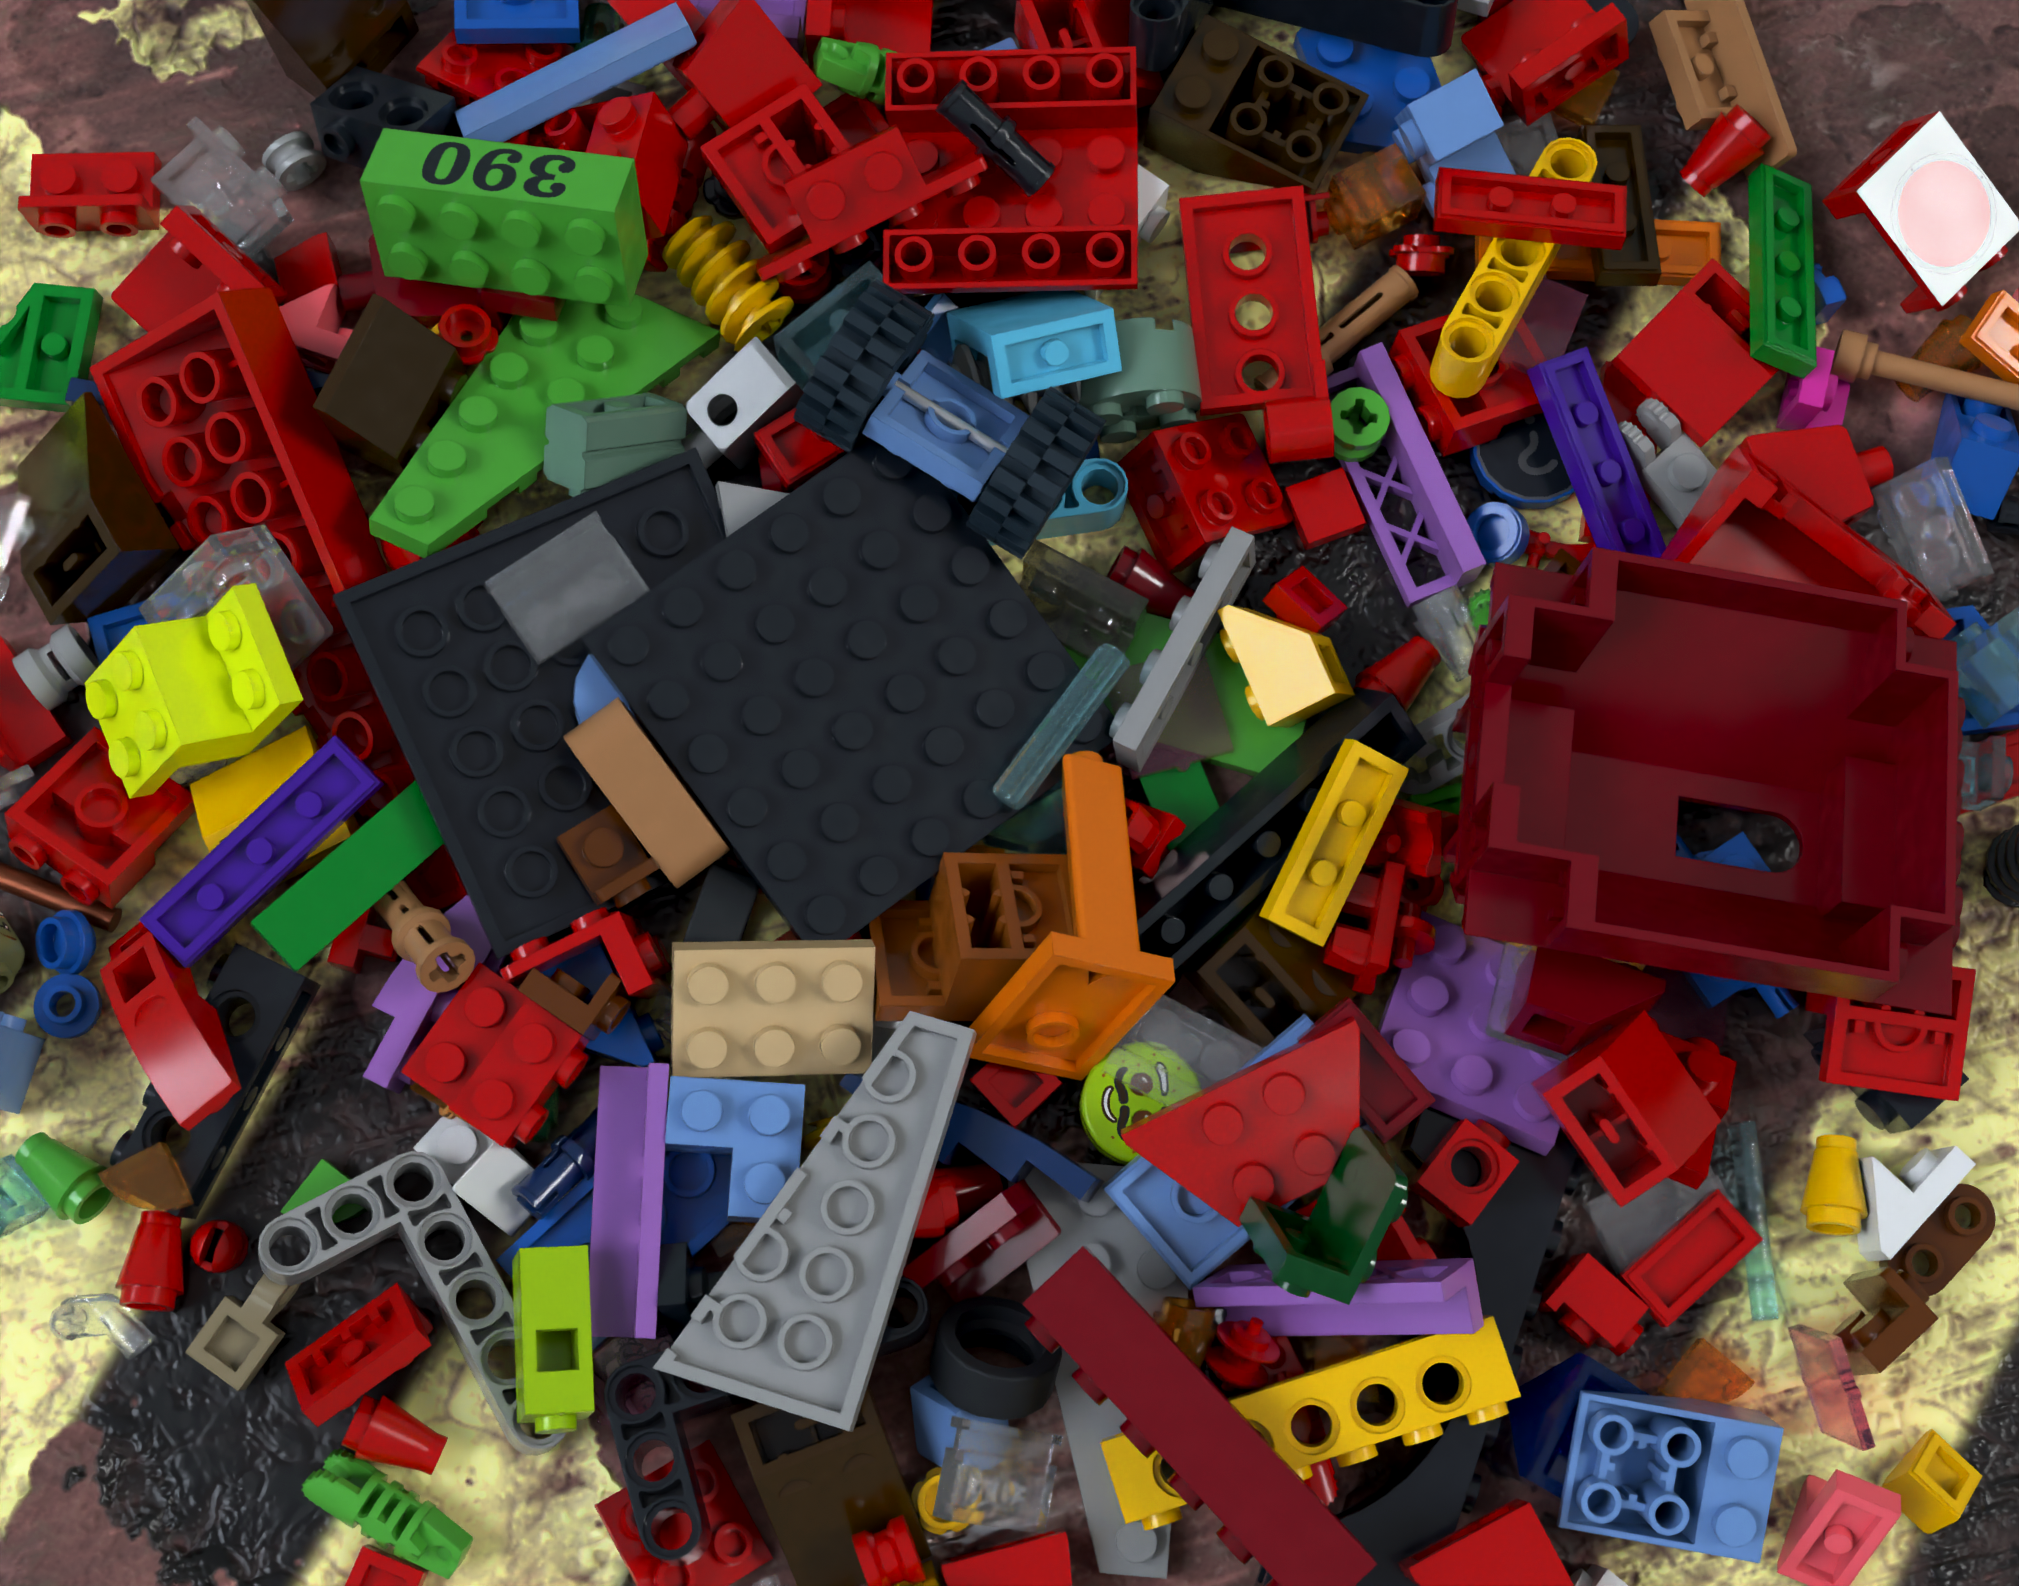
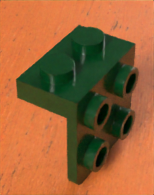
M1356 1127L1351 1132L1310 1217L1250 1196L1239 1220L1254 1243V1251L1264 1259L1271 1270V1278L1275 1284L1299 1297L1307 1298L1311 1292L1349 1305L1359 1284L1365 1283L1371 1276L1376 1265L1377 1249L1390 1223L1397 1221L1405 1209L1408 1198V1178L1371 1131Z

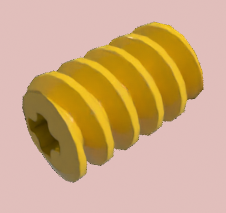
M702 215L693 218L670 238L664 247L662 258L669 268L677 270L676 276L684 287L691 288V296L697 305L706 307L705 314L712 324L720 326V333L724 340L735 344L734 351L739 352L755 336L761 342L771 336L780 327L783 319L791 312L794 302L790 296H783L771 302L770 299L777 293L780 287L779 282L775 277L756 282L759 278L756 271L758 259H752L742 264L751 250L746 240H738L727 245L736 233L735 225L731 221H724L712 226V216Z

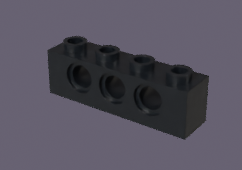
M238 943L235 944L230 955L227 953L223 954L214 964L209 974L207 988L211 990L205 1001L217 1009L242 1089L235 1093L221 1110L209 1114L190 1130V1141L187 1147L181 1153L172 1155L166 1146V1136L169 1129L177 1121L150 1082L142 1101L143 1106L147 1108L135 1130H128L117 1142L110 1157V1165L114 1166L107 1182L177 1217L196 1219L321 985ZM251 1003L255 1012L252 1027L246 1033L234 1036L229 1026L232 1013L239 1006Z

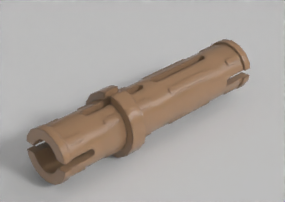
M1393 265L1386 274L1319 327L1322 360L1325 359L1327 376L1334 370L1333 363L1365 337L1369 336L1409 301H1413L1418 297L1417 294L1419 292L1416 284L1401 267ZM1270 367L1262 375L1254 378L1255 382L1253 383L1257 391H1265L1275 385L1278 380L1275 369Z

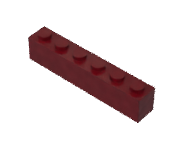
M1082 1246L1022 1303L1032 1314L1024 1323L1028 1330L1051 1354L1061 1346L1080 1366L1072 1374V1377L1099 1406L1108 1398L1127 1418L1119 1426L1124 1435L1146 1458H1149L1157 1450L1175 1470L1167 1481L1182 1499L1195 1511L1205 1503L1224 1524L1216 1534L1226 1547L1244 1565L1254 1556L1273 1577L1265 1586H1355L1377 1565L1374 1556L1087 1246Z

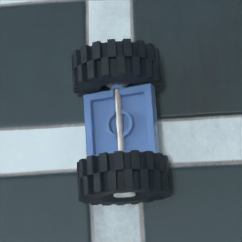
M879 279L876 282L873 281L867 291L860 295L855 307L849 310L843 319L842 326L829 341V346L824 355L819 358L814 367L813 375L803 389L804 394L798 400L797 410L794 413L795 421L849 454L854 448L862 444L867 436L884 446L892 454L900 456L939 480L947 488L955 490L973 502L976 501L982 492L966 526L1022 560L1066 492L1107 420L1052 386L1044 393L1031 415H1028L1004 399L995 396L993 392L922 349L917 354L927 338V332L933 324L934 313Z

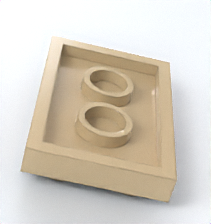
M872 939L672 942L670 1068L672 1076L706 1078L865 1074L872 1064L875 945Z

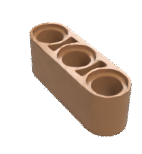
M619 697L563 736L575 756L676 888L682 886L731 850L697 801Z

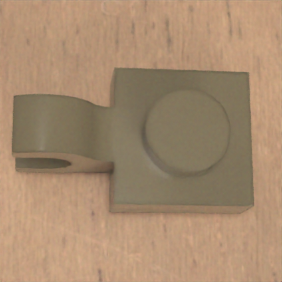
M263 1274L245 1303L233 1295L225 1296L185 1353L237 1391L247 1389L286 1334L270 1321L290 1301L301 1283L293 1286L279 1285L269 1280Z

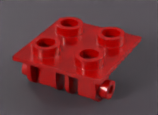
M453 29L416 66V71L426 75L425 83L438 89L442 93L454 96L456 103L465 107L577 51V49L565 43L457 44L455 29Z
M710 1440L690 1450L711 1528V1539L708 1549L700 1559L693 1563L682 1566L671 1565L654 1557L645 1549L640 1539L627 1487L594 1505L636 1586H729L773 1559ZM674 1460L644 1476L645 1480L653 1482L665 1478L672 1470ZM675 1513L667 1517L662 1523L659 1532L663 1547L667 1550H674L685 1545L692 1533V1521L689 1515L685 1513Z

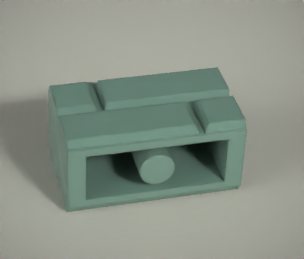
M653 393L551 404V406L546 407L545 436L549 440V444L544 447L543 474L547 477V480L569 488V495L575 497L685 452V447L681 444V439L686 437L687 409L682 403Z

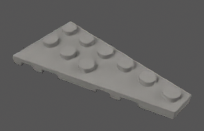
M909 1011L862 1076L863 1081L838 1116L834 1115L821 1133L820 1141L800 1168L797 1167L733 1255L734 1260L709 1295L705 1294L690 1315L692 1318L671 1348L665 1350L653 1369L853 1432L977 1036L974 1029Z
M1076 1162L1105 1181L1104 1183L1124 1167ZM1034 1166L1025 1181L1059 1225L1061 1234L1026 1261L1033 1293L1082 1246H1087L1184 1351L1188 1301L1187 1286L1105 1192L1103 1186L1099 1188L1089 1203L1084 1202ZM1006 1178L1008 1187H1011L1014 1184H1016L1014 1182L1009 1181ZM1062 1348V1358L1055 1386L1098 1570L1100 1573L1167 1579L1171 1523L1150 1530H1144L1141 1519L1125 1524L1100 1444L1103 1438L1122 1433L1119 1426L1127 1418L1109 1398L1099 1406L1088 1396L1072 1377V1374L1080 1366ZM1162 1458L1161 1468L1164 1476L1168 1479L1175 1470Z

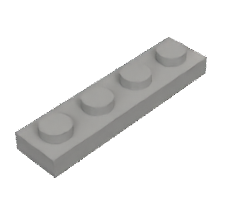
M1231 526L1221 546L1213 543L1207 550L1198 572V577L1202 579L1192 598L1184 595L1180 599L1172 614L1169 630L1173 632L1162 651L1155 648L1149 654L1139 678V682L1143 684L1133 704L1124 702L1113 719L1109 736L1113 738L1117 763L1138 773L1141 772L1222 625L1217 610L1226 605H1233L1256 563L1255 537Z

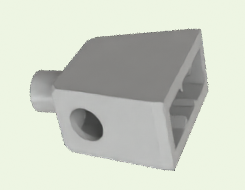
M755 336L687 401L684 407L699 426L681 441V444L685 447V451L696 447L705 469L724 455L739 470H742L758 459V452L760 450L753 441V433L794 409L804 392L757 336Z

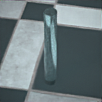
M1756 1122L1730 1123L1739 1213L1763 1238L1745 1256L1752 1321L1779 1319Z

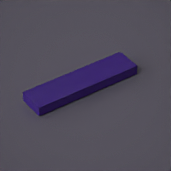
M1587 346L1526 370L1596 547L1660 558L1666 549L1665 542Z
M334 735L150 908L139 921L185 968H191L369 800L384 783L340 737Z

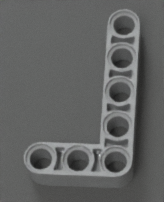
M416 1151L400 1154L288 1211L265 1226L259 1237L258 1244L261 1269L269 1280L279 1285L288 1286L303 1283L398 1233L509 1443L515 1450L525 1455L538 1456L549 1452L564 1438L566 1433L552 1434L545 1439H533L527 1436L521 1429L520 1424H517L516 1377L501 1379L495 1376L489 1369L487 1359L490 1351L499 1346H510L515 1349L513 1300L456 1193L452 1190L446 1174L434 1157L424 1152ZM409 1172L418 1173L429 1181L431 1192L423 1200L416 1202L406 1201L395 1192L393 1184L396 1179ZM349 1203L364 1207L371 1218L368 1227L354 1234L339 1230L332 1219L333 1214L338 1208ZM448 1230L460 1239L462 1251L453 1259L438 1260L432 1257L426 1250L424 1243L426 1237L434 1231ZM294 1235L304 1239L309 1246L310 1252L300 1264L283 1266L275 1262L270 1255L273 1243L280 1237ZM471 1287L480 1288L491 1297L493 1304L492 1312L485 1318L478 1320L469 1319L458 1310L456 1296L464 1289Z

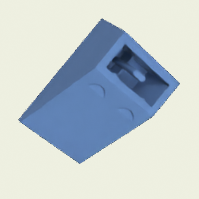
M1580 1390L1556 1525L1560 1528L1760 1563L1784 1428L1760 1410L1692 1398Z

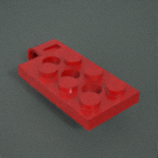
M1303 185L1179 198V215L1190 322L1193 329L1202 395L1200 416L1262 410L1267 455L1270 464L1333 457V418L1328 393L1325 359L1322 360ZM1252 242L1262 249L1265 259L1257 268L1251 270L1240 269L1232 263L1229 257L1230 250L1238 243ZM1246 302H1260L1270 311L1271 320L1262 329L1249 330L1238 323L1235 316L1236 310ZM1256 361L1270 364L1278 376L1275 385L1265 391H1256L1249 388L1242 378V371L1248 364Z

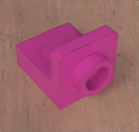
M1816 346L1817 367L1804 379L1787 373L1776 428L1789 431L1843 424L1850 384L1849 382L1838 380L1837 375L1830 374L1835 351Z

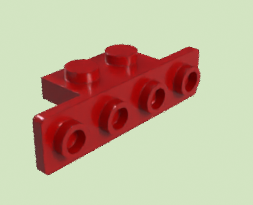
M895 124L784 180L783 186L808 234L785 245L771 255L767 254L759 258L756 271L760 279L765 281L775 275L780 283L793 279L813 266L809 258L831 247L836 255L849 251L869 238L865 230L887 219L892 227L905 223L925 210L922 204L923 201L943 191L947 198H953L969 191L981 182L978 174L989 168L983 154H974V150L922 176L898 125Z

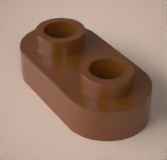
M1958 1184L1891 1260L1879 1261V1267L1889 1266L1895 1272L1899 1269L1903 1270L1915 1278L1929 1296L1937 1294L1947 1286L1992 1235L1996 1216L1990 1199L1984 1192L1972 1185ZM1960 1204L1967 1207L1971 1213V1222L1967 1228H1962L1955 1219V1211ZM1918 1251L1922 1252L1929 1262L1928 1271L1923 1276L1917 1274L1912 1266V1258Z

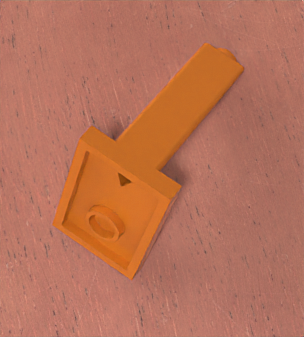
M1078 751L1072 754H1065L1062 757V798L1074 936L1051 931L969 1028L974 1029L977 1033L970 1055L972 1059L1082 1081L1090 1073L1091 1069L1110 1052L1175 983L1172 958L1140 951L1122 768L1103 762V758L1093 751Z

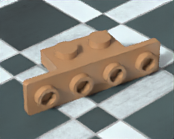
M1684 0L1687 10H1663L1649 22V26L1657 46L1658 56L1663 63L1677 110L1686 131L1709 130L1721 111L1727 114L1736 104H1739L1772 136L1762 147L1765 154L1743 169L1747 180L1748 176L1760 163L1778 169L1795 157L1797 148L1744 0Z

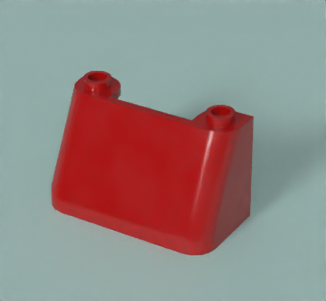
M1737 445L1721 464L1660 556V558L1907 601V627L1912 628L1915 635L1943 639L1957 624L1936 595L1913 574L1760 458L1740 445Z

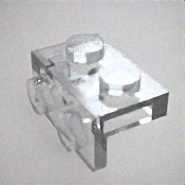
M195 116L186 124L195 139L150 180L155 188L173 206L189 205L198 208L252 259L294 221L282 201V198L288 192L264 166L261 165L253 171L241 159L246 152L227 130L219 125L211 131Z
M1934 457L1872 489L1878 505L1877 517L1883 531L1891 538L1901 566L1926 585L1939 601H1947L1958 596V589L1994 573L1948 457Z

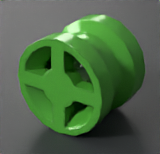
M1363 387L1348 388L1338 393L1331 402L1334 456L1346 462H1361L1371 457L1380 447L1390 422L1389 408L1384 399L1373 390ZM1359 414L1360 417L1364 419L1365 423L1368 424L1366 427L1359 420Z

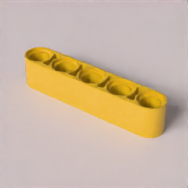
M1571 137L1558 138L1551 141L1544 148L1529 176L1591 182L1598 163L1596 153L1588 144L1579 139ZM1493 238L1442 328L1430 368L1431 382L1437 390L1446 396L1454 398H1468L1480 391L1562 244Z

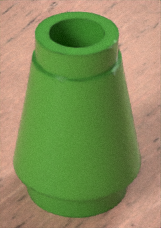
M39 1132L29 1137L16 1153L15 1162L23 1168L24 1173L61 1220L71 1219L76 1224H85L97 1217L114 1196L116 1186L107 1182L109 1177L107 1167L50 1138L44 1132Z

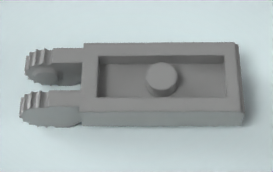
M1651 397L1638 406L1636 416L1642 424L1641 426L1646 429L1648 435L1661 449L1660 452L1655 454L1654 444L1647 436L1642 434V430H1639L1637 425L1635 426L1632 422L1628 423L1625 420L1624 422L1621 421L1618 426L1643 489L1673 525L1679 529L1717 472V469L1685 432H1681L1680 421L1673 413L1668 411V407H1665L1663 402H1659L1657 399L1654 400Z

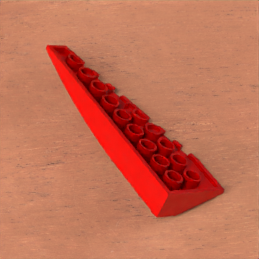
M271 287L218 291L92 365L89 369L126 454L154 503L161 502L174 521L169 530L182 550L193 549L209 573L210 577L205 581V584L215 599L219 601L232 586L256 583L303 697V701L292 711L294 716L304 714L318 735L315 741L319 749L334 735L340 737L384 783L358 809L362 817L368 815L372 818L411 785L415 779L332 600V595L388 572L375 537L370 534L369 521L337 443L312 407L317 399L316 393ZM444 844L404 878L419 901L427 907L441 909L459 902L467 895Z

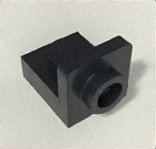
M687 1242L660 1244L658 1307L673 1342L676 1341L692 1318L690 1315L705 1294L709 1295L725 1273V1271L707 1273L705 1266L696 1267Z

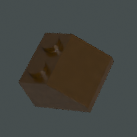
M373 293L312 407L343 450L400 475L468 381L467 369L463 365V361L454 346L385 298Z

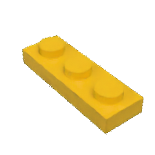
M1345 738L1259 916L1313 944L1324 947L1407 776L1409 768L1354 739Z

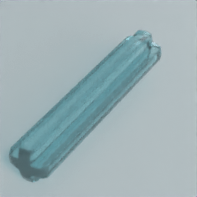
M1105 643L1095 650L993 786V793L1005 805L1015 810L1025 807L1128 669L1130 661L1118 648Z

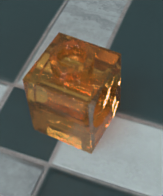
M1394 143L1332 175L1327 190L1330 198L1324 200L1323 208L1327 212L1329 225L1337 235L1345 234L1353 249L1356 250L1416 219L1427 193L1399 147Z

